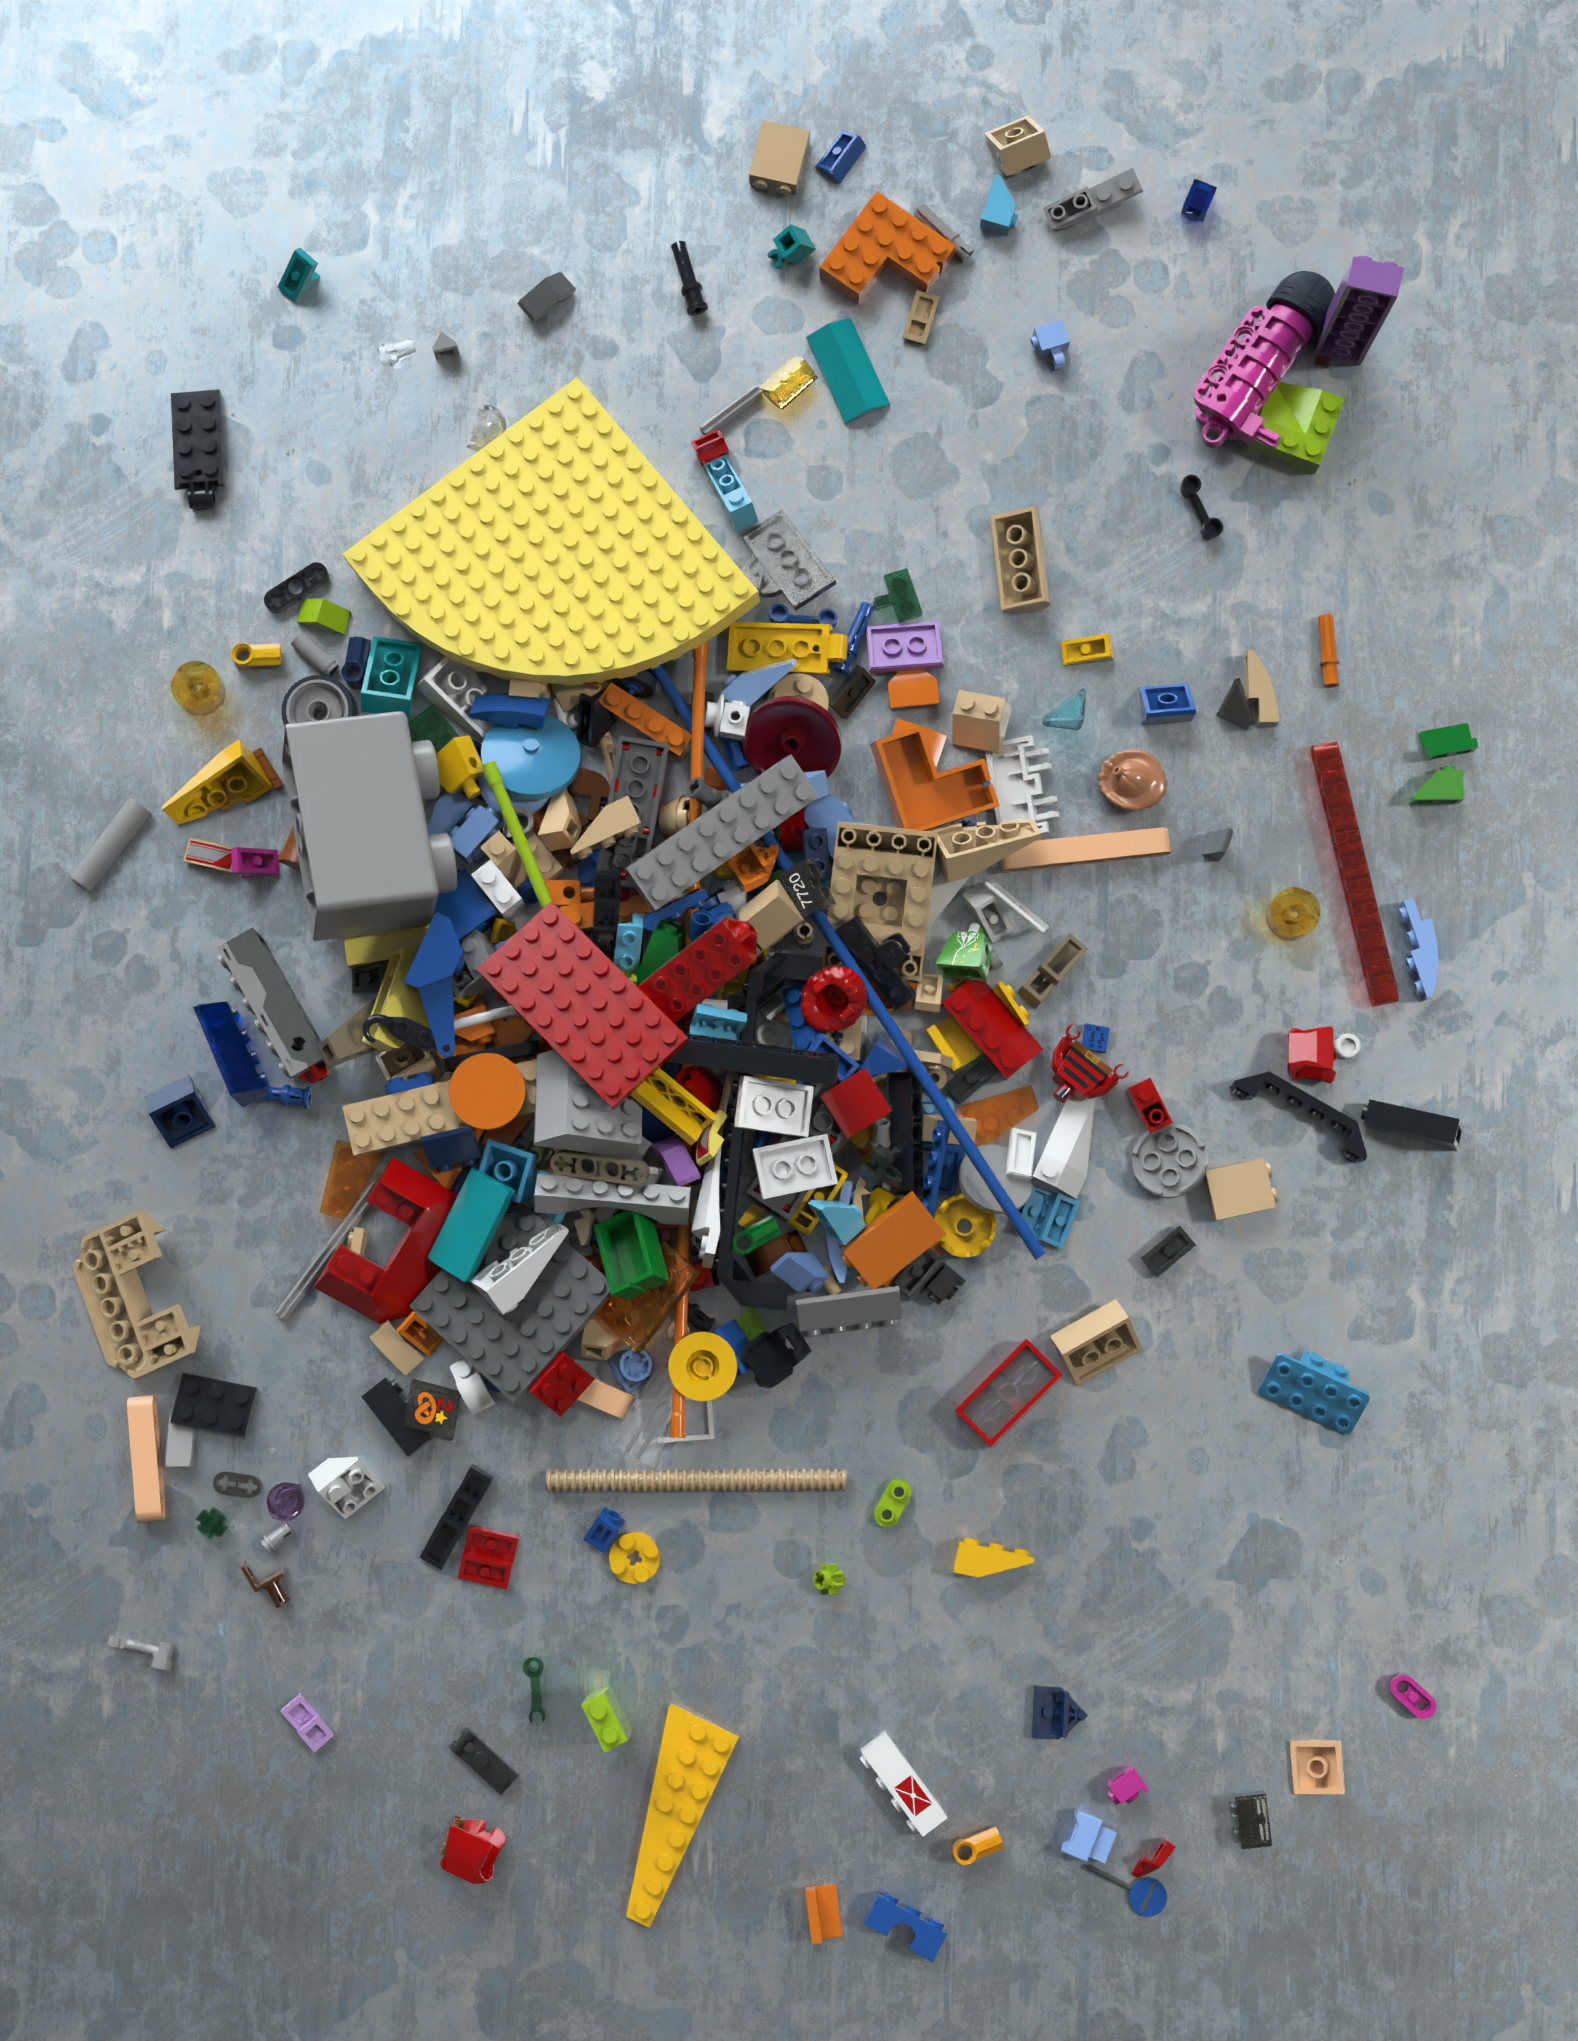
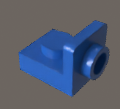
M604 1507L583 1540L604 1554L624 1525L625 1520L616 1511Z

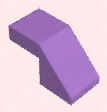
M674 1136L651 1145L653 1154L663 1161L667 1178L674 1185L682 1186L701 1178L684 1143Z

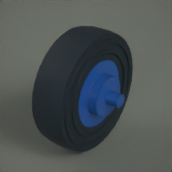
M643 670L634 676L621 679L619 677L613 678L612 683L634 697L647 698L655 692L657 680L650 672Z

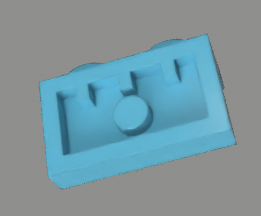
M632 913L631 922L618 924L614 964L621 971L638 972L643 935L642 914Z

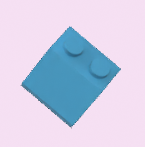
M488 1139L479 1171L516 1190L512 1201L517 1203L530 1201L537 1180L535 1154Z

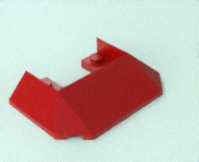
M392 1157L366 1199V1202L409 1226L383 1268L339 1243L313 1287L378 1324L384 1323L387 1319L393 1321L408 1317L414 1311L410 1304L442 1269L431 1261L428 1255L458 1194Z

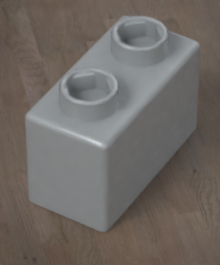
M402 711L286 724L282 766L313 941L428 926L433 918L438 894L452 893L457 889L456 860L451 838L447 833L429 835L423 801L437 799L440 792L439 770L433 743L430 740L411 741L408 719Z

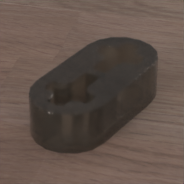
M224 1471L214 1477L213 1487L218 1493L223 1495L254 1498L262 1492L263 1483L255 1475ZM226 1475L228 1476V1481L236 1482V1485L228 1486L226 1490H223V1485L219 1484V1481L224 1479ZM250 1479L253 1480L254 1485H257V1489L252 1490L251 1494L248 1493L247 1488L240 1487L241 1483H249Z

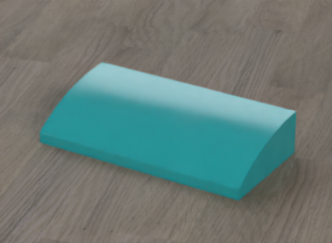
M472 1167L428 1258L460 1280L469 1282L475 1276L516 1190Z

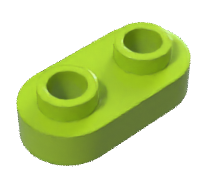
M894 1479L887 1485L874 1510V1518L880 1526L891 1527L897 1523L911 1497L912 1490L908 1482L903 1479ZM897 1487H902L904 1490L903 1495L900 1497L894 1494V1490ZM886 1509L892 1513L889 1519L882 1517V1512Z

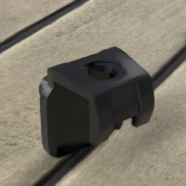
M790 1322L770 1333L762 1332L743 1346L740 1358L743 1364L749 1366L755 1374V1381L758 1386L773 1388L793 1373V1367L809 1355L812 1350L795 1324ZM787 1339H788V1341L790 1342V1344L793 1346V1348H789V1349L787 1348V1346H786Z

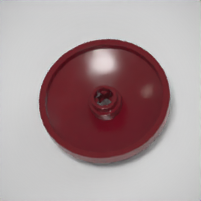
M781 696L762 703L752 712L747 721L745 739L743 738V750L747 761L759 775L786 756L792 755L803 772L825 770L826 777L828 778L835 770L841 756L842 735L835 719L821 705L802 697Z

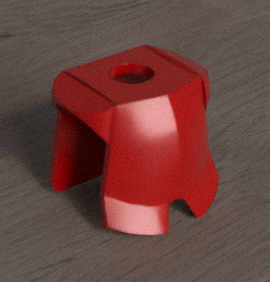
M1331 1026L1308 1030L1291 1028L1288 1033V1074L1291 1080L1299 1081L1304 1078L1331 1084L1336 1076V1071L1332 1070L1333 1061L1336 1060L1333 1045V1028Z
M465 1820L462 1829L454 1825L450 1826L446 1854L440 1862L442 1869L472 1884H482L491 1881L494 1876V1863L507 1841L505 1834L499 1827H496L492 1833L485 1832L486 1822L483 1820Z

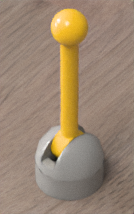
M993 949L989 967L990 971L1003 966V963ZM960 979L956 983H950L947 987L948 991L953 993L957 990V987L967 980Z

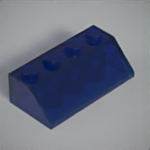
M227 1001L194 1006V1011L230 1096L241 1107L269 1096L267 1087L270 1086V1082L265 1072L261 1073L258 1068L261 1061L256 1051H251L248 1043L252 1042L246 1028H241L239 1021L243 1019L238 1008H233Z

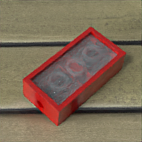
M1026 1338L954 1411L993 1449L1063 1379V1374Z

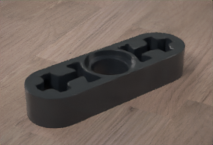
M319 562L311 563L269 590L264 596V604L267 609L275 614L282 613L324 586L329 580V573L326 567ZM316 569L318 572L323 571L321 573L322 578L319 580L316 577L312 578L314 576L313 571ZM306 576L311 586L308 587L306 581L302 577ZM301 582L303 584L302 592L299 594L291 593V584ZM285 589L286 593L291 599L287 600L282 590ZM274 596L278 599L281 598L279 600L280 605L277 607L275 604L270 605L273 602L271 598Z

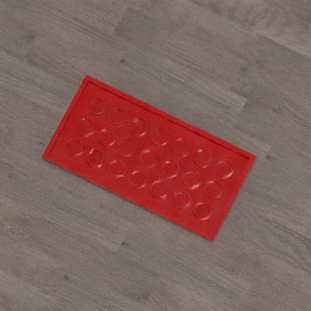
M552 901L476 968L478 973L612 1110L619 1106L689 1041L688 1037Z

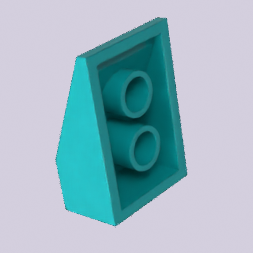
M373 636L361 690V712L378 714L402 711L406 714L407 718L411 717L422 643Z

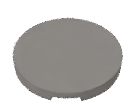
M1179 1123L1169 1124L1151 1134L1147 1130L1138 1139L1132 1153L1133 1173L1137 1181L1148 1192L1162 1198L1180 1197L1191 1192L1202 1181L1208 1165L1207 1150L1202 1139L1191 1128Z
M991 1144L978 1146L977 1148L1016 1208L1018 1210L1021 1209L1031 1195L1032 1179L1024 1181L1005 1176L1008 1148ZM966 1155L959 1166L960 1189L963 1195L974 1207L985 1213L991 1212L1006 1215Z

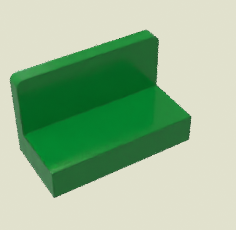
M1468 723L1421 731L1419 733L1425 761L1472 753L1478 748L1477 738H1471Z

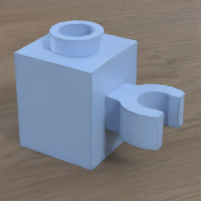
M1063 320L1034 328L1033 337L1030 338L1033 351H1038L1040 358L1051 355L1055 370L1063 368L1065 358L1062 352L1068 350L1070 343Z

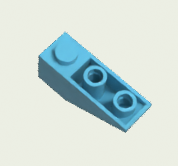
M726 455L704 464L703 466L736 532L758 522L753 503Z

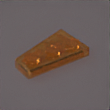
M1032 1085L959 1106L962 1118H974L977 1120L975 1145L977 1147L993 1142L1039 1109Z
M336 1140L319 1213L345 1219L387 1151L357 1158L353 1155L350 1142Z

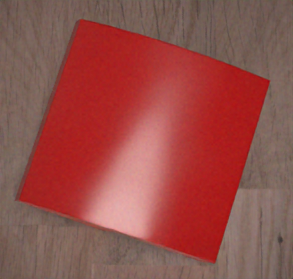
M865 1068L819 1096L846 1139L892 1111Z
M470 1524L461 1558L458 1579L508 1589L520 1535Z

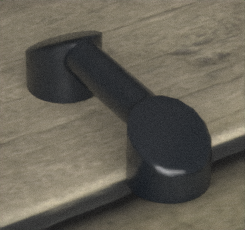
M1187 475L1180 484V492L1183 497L1190 500L1202 524V535L1209 539H1215L1222 533L1223 523L1218 518H1209L1197 494L1201 489V480L1196 475Z

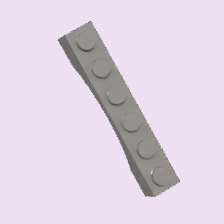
M537 1174L534 1194L535 1213L561 1215L582 1208L611 1207L637 1212L651 1217L662 1224L688 1226L691 1187L647 1183L634 1186L577 1177Z

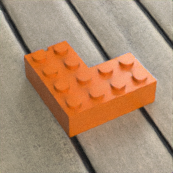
M876 191L820 265L819 277L858 305L886 267L922 292L927 293L939 278V272L942 273L954 258L956 246Z
M922 726L876 740L870 744L897 828L927 831L1000 806L993 784L982 788L981 785L991 780L985 759L983 758L938 773Z

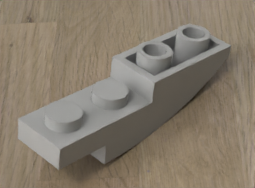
M1131 168L1090 189L1085 187L1044 207L1043 210L1052 230L1055 231L1082 223L1122 206L1121 202L1142 193L1143 189L1134 169Z

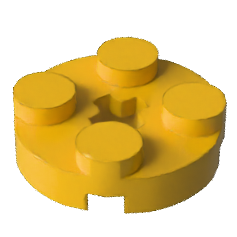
M641 1532L624 1534L611 1547L609 1553L610 1567L615 1575L626 1583L637 1584L645 1582L656 1573L659 1567L660 1552L658 1546L647 1534ZM636 1550L639 1552V1557L642 1558V1561L632 1565L630 1564L631 1560L627 1557L629 1553L633 1554Z

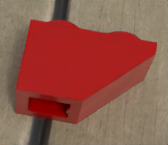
M1151 1077L1125 1091L1135 1113L1150 1134L1173 1123Z

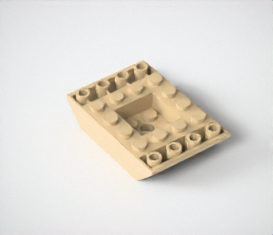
M838 821L827 919L836 930L837 927L857 914L879 944L890 935L901 933L911 946V949L904 960L896 967L906 980L921 981L938 832ZM880 891L886 894L887 901L884 904L878 905L873 901V895L876 892ZM825 939L822 970L827 967L831 968L834 965L843 966ZM848 949V951L856 961L857 965L859 966L863 974L868 975L866 971L863 969V967L860 965V963L857 961V959L854 957V955L851 953V951Z

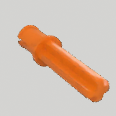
M1325 613L1319 615L1322 656L1320 666L1323 669V687L1331 688L1339 686L1337 665L1340 662L1337 660L1334 617L1332 614Z

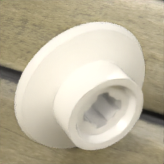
M724 694L719 696L717 703L707 702L705 706L704 726L712 727L714 737L718 738L721 728Z

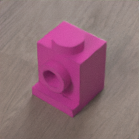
M1129 1766L1107 1783L1111 1789L1107 1794L1116 1806L1119 1803L1123 1804L1125 1801L1127 1804L1134 1801L1140 1795L1138 1791L1141 1789L1145 1793L1149 1790L1132 1766Z

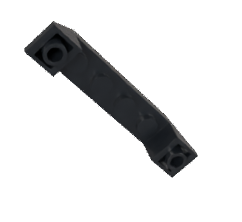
M1269 1071L1238 1079L1231 1083L1230 1088L1234 1090L1233 1094L1243 1100H1247V1098L1253 1099L1262 1084L1266 1085L1265 1089L1276 1096L1279 1093L1288 1098L1287 1102L1297 1108L1303 1106L1310 1110L1308 1113L1310 1116L1320 1121L1324 1118L1331 1122V1127L1340 1133L1348 1132L1339 1148L1344 1153L1343 1157L1353 1163L1366 1160L1367 1153L1357 1121Z

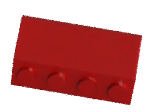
M967 981L940 1005L978 1051L994 1066L1004 1081H1007L1043 1050L1040 1044L985 981Z

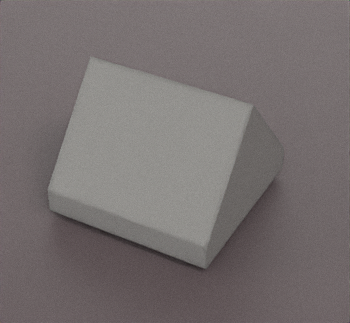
M440 332L432 347L435 358L438 360L460 354L457 343L443 332Z

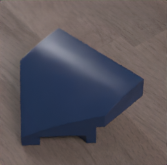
M1034 1685L1032 1738L1057 1740L1061 1737L1066 1738L1068 1733L1088 1716L1072 1699L1069 1692L1065 1691L1062 1687Z

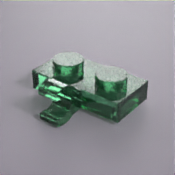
M905 568L884 575L883 579L888 594L874 598L873 605L876 608L875 611H880L893 605L898 623L921 617L923 613L908 569Z

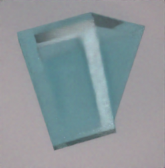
M1084 688L1079 690L1047 714L1042 723L1047 727L1080 731L1085 717L1086 690Z

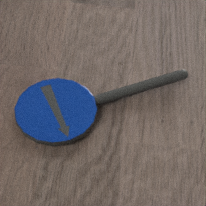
M1087 1865L1088 1870L1130 1890L1129 1903L1139 1915L1146 1917L1155 1916L1166 1906L1167 1892L1163 1884L1157 1879L1151 1877L1141 1878L1131 1886L1092 1865Z

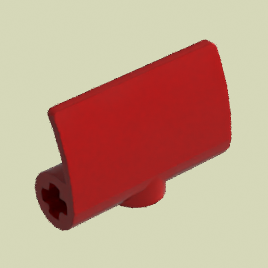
M694 1065V1068L683 1069L676 1075L675 1081L713 1113L719 1110L724 1087L711 1068ZM694 1112L702 1121L706 1119L700 1113Z

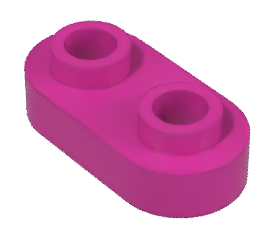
M1399 1674L1392 1678L1389 1689L1395 1699L1420 1719H1427L1433 1716L1436 1711V1701L1425 1689L1407 1675ZM1400 1683L1406 1684V1690L1404 1692H1400L1398 1690V1685ZM1424 1700L1426 1706L1420 1710L1417 1704L1419 1701Z

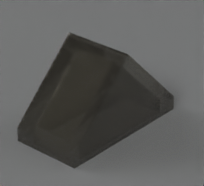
M1237 678L1233 681L1216 716L1248 731L1252 730L1255 722L1240 678Z

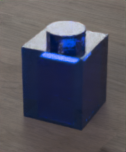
M1194 179L1181 214H1184L1191 221L1199 220L1203 222L1217 187Z

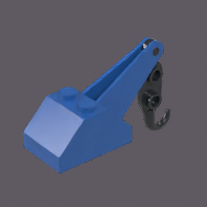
M437 912L435 913L404 980L406 986L419 991L430 1028L406 1017H388L382 1014H374L365 1020L362 1028L364 1037L371 1043H374L375 1039L370 1035L369 1029L373 1024L378 1023L383 1025L396 1039L421 1050L435 1048L442 1057H451L455 1053L452 978L454 974L460 975L465 959L462 958L463 951L449 917Z

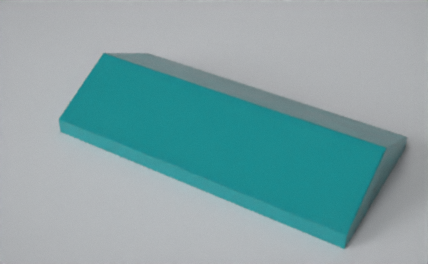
M851 318L828 323L806 337L845 424L890 406L889 400Z

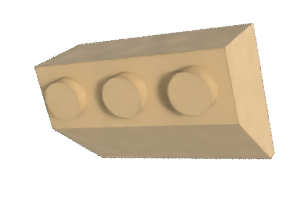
M1116 1299L1050 1336L1057 1353L1076 1386L1143 1350L1128 1315Z

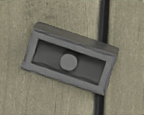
M929 1248L909 1263L893 1281V1284L899 1286V1289L905 1295L915 1301L947 1262Z

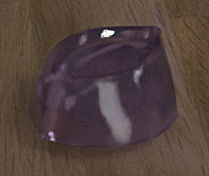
M279 1483L269 1491L266 1499L267 1509L271 1517L281 1521H289L301 1514L305 1503L300 1483Z

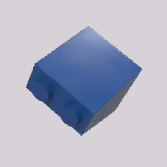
M465 868L461 871L457 869V889L454 892L438 894L434 911L450 918L459 943L475 930L481 933L486 932L492 927L496 918L502 919Z

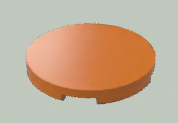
M494 1053L477 1054L463 1061L454 1071L449 1084V1099L454 1112L463 1122L481 1130L498 1129L511 1122L520 1113L526 1098V1085L520 1070L509 1059Z

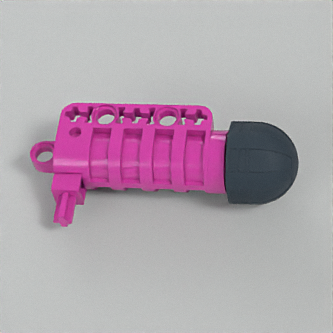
M1299 271L1290 274L1280 282L1266 303L1267 308L1255 306L1243 318L1194 390V402L1197 406L1195 409L1196 420L1204 427L1202 438L1207 447L1217 448L1223 444L1226 438L1230 440L1241 439L1252 446L1256 440L1273 449L1278 446L1281 435L1265 428L1264 418L1257 414L1308 340L1318 339L1321 335L1327 310L1335 296L1332 285L1325 277L1316 272ZM1259 316H1262V317H1263V321H1262V320H1258V321L1256 322L1255 326H1253V325H1254V317H1255V318H1259ZM1242 334H1246L1244 339L1240 342L1238 340L1239 336ZM1216 372H1220L1214 381L1211 378L1212 375ZM1202 412H1208V415L1203 417ZM1213 431L1219 434L1220 437L1216 440H1210L1206 435L1208 432Z

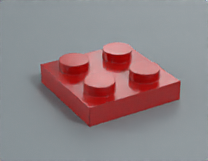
M561 1350L527 1390L562 1417L595 1378Z

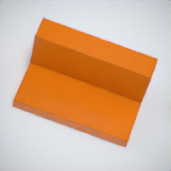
M836 1883L805 1887L812 1944L822 1943V1939L843 1937Z

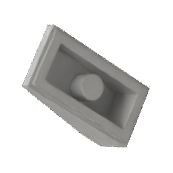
M169 1415L165 1467L194 1466L195 1428L172 1424L170 1422L172 1415Z

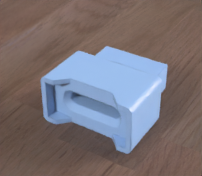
M1076 1809L1074 1815L1077 1822L1070 1841L1062 1844V1853L1086 1863L1089 1857L1106 1863L1117 1834L1116 1831L1102 1826L1101 1818Z

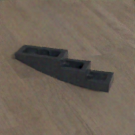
M595 871L592 942L614 963L617 927L619 924L620 871Z
M473 1464L471 1465L419 1558L440 1570L443 1569L492 1483L494 1476Z

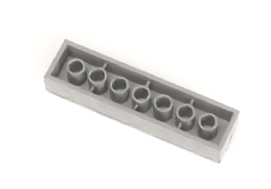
M786 756L626 867L623 871L650 911H656L818 798L819 794L793 756Z

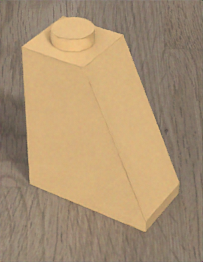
M500 831L480 847L485 857L493 861L516 891H518L519 886L523 882L530 880L518 851Z

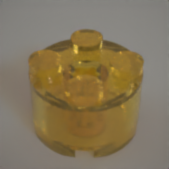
M190 661L182 664L177 669L171 680V692L178 704L189 714L197 716L208 715L224 704L225 684L213 667L201 661ZM201 685L202 687L200 688V691L195 692L197 690V686Z
M1298 887L1286 888L1279 892L1268 905L1266 910L1267 924L1270 930L1281 940L1296 941L1302 939L1318 924L1321 913L1320 904L1317 898L1309 891ZM1292 911L1297 912L1298 915L1294 918L1290 917L1288 913Z

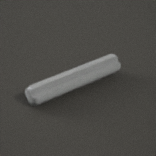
M757 386L750 388L700 426L702 434L706 435L717 429L720 430L763 397L761 390Z

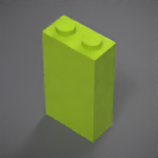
M611 1684L588 1695L581 1706L604 1753L627 1742L633 1729Z

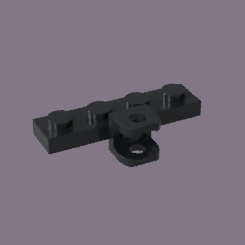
M857 914L837 927L835 932L895 1010L916 996V992L896 967L904 960L911 949V946L901 933L892 934L879 944Z

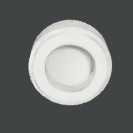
M765 1023L758 1028L756 1040L759 1044L777 1046L781 1040V1032L776 1025Z
M1349 1033L1339 1036L1334 1043L1336 1054L1343 1059L1355 1057L1361 1047L1359 1039Z

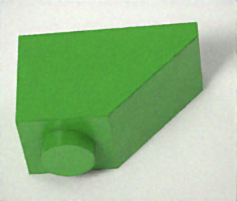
M1454 766L1440 767V770L1436 771L1409 799V804H1459L1464 800L1463 770H1455Z

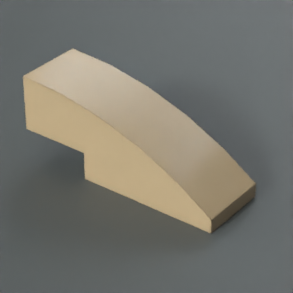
M1247 649L1244 654L1245 703H1255L1256 727H1276L1280 721L1274 688L1258 656L1253 649Z

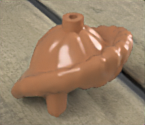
M1125 750L1124 752L1119 751L1115 755H1111L1104 762L1098 776L1101 793L1106 796L1109 802L1123 810L1141 811L1158 804L1166 794V787L1168 785L1160 762L1147 751Z

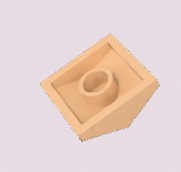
M1304 1740L1290 1742L1294 1794H1345L1341 1741Z

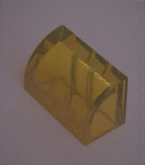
M793 355L758 388L770 402L783 410L808 388L818 376L804 358Z

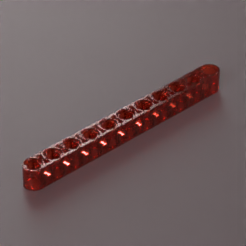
M1336 740L1311 745L1312 762L1372 1007L1395 1003L1399 1001L1397 985L1340 748Z

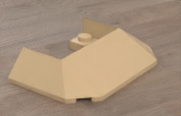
M138 1210L82 1237L80 1244L82 1250L79 1260H75L73 1266L75 1278L107 1364L114 1368L119 1367L134 1379L194 1353L201 1325L188 1327L180 1304L171 1306L154 1315L151 1311L136 1269L162 1257L155 1235L166 1230L143 1210Z

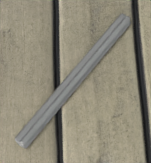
M380 1173L377 1174L276 1310L275 1315L283 1321L288 1320L321 1275L339 1243L343 1245L346 1242L350 1232L354 1231V1227H357L372 1207L371 1204L366 1202V1199L380 1178Z

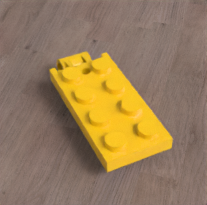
M734 622L729 626L727 671L742 673L796 659L798 663L787 674L830 675L828 661L836 663L847 661L848 636L844 634H830V632H833V626L830 624ZM815 647L820 648L818 652H814Z

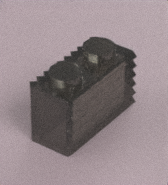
M1264 1791L1232 1794L1233 1801H1229V1811L1231 1817H1235L1236 1827H1232L1234 1843H1238L1241 1849L1273 1846L1266 1793Z

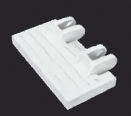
M1029 735L1003 741L1000 754L985 751L988 771L991 777L990 784H993L1000 806L994 808L997 825L1002 821L1033 819L1042 834L1050 833L1047 821L1060 818V813L1058 811H1050L1037 814L1036 807L1057 803V796L1034 800L1033 797L1044 795L1039 773L1051 770L1052 765L1051 763H1041L1029 766L1028 759L1047 756L1050 754L1049 748L1025 751L1027 748L1036 747L1034 736Z

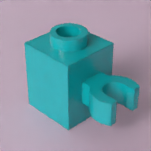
M790 224L773 239L778 249H772L767 256L771 259H775L778 256V261L774 263L773 267L782 269L786 265L787 260L799 264L816 248L805 229Z

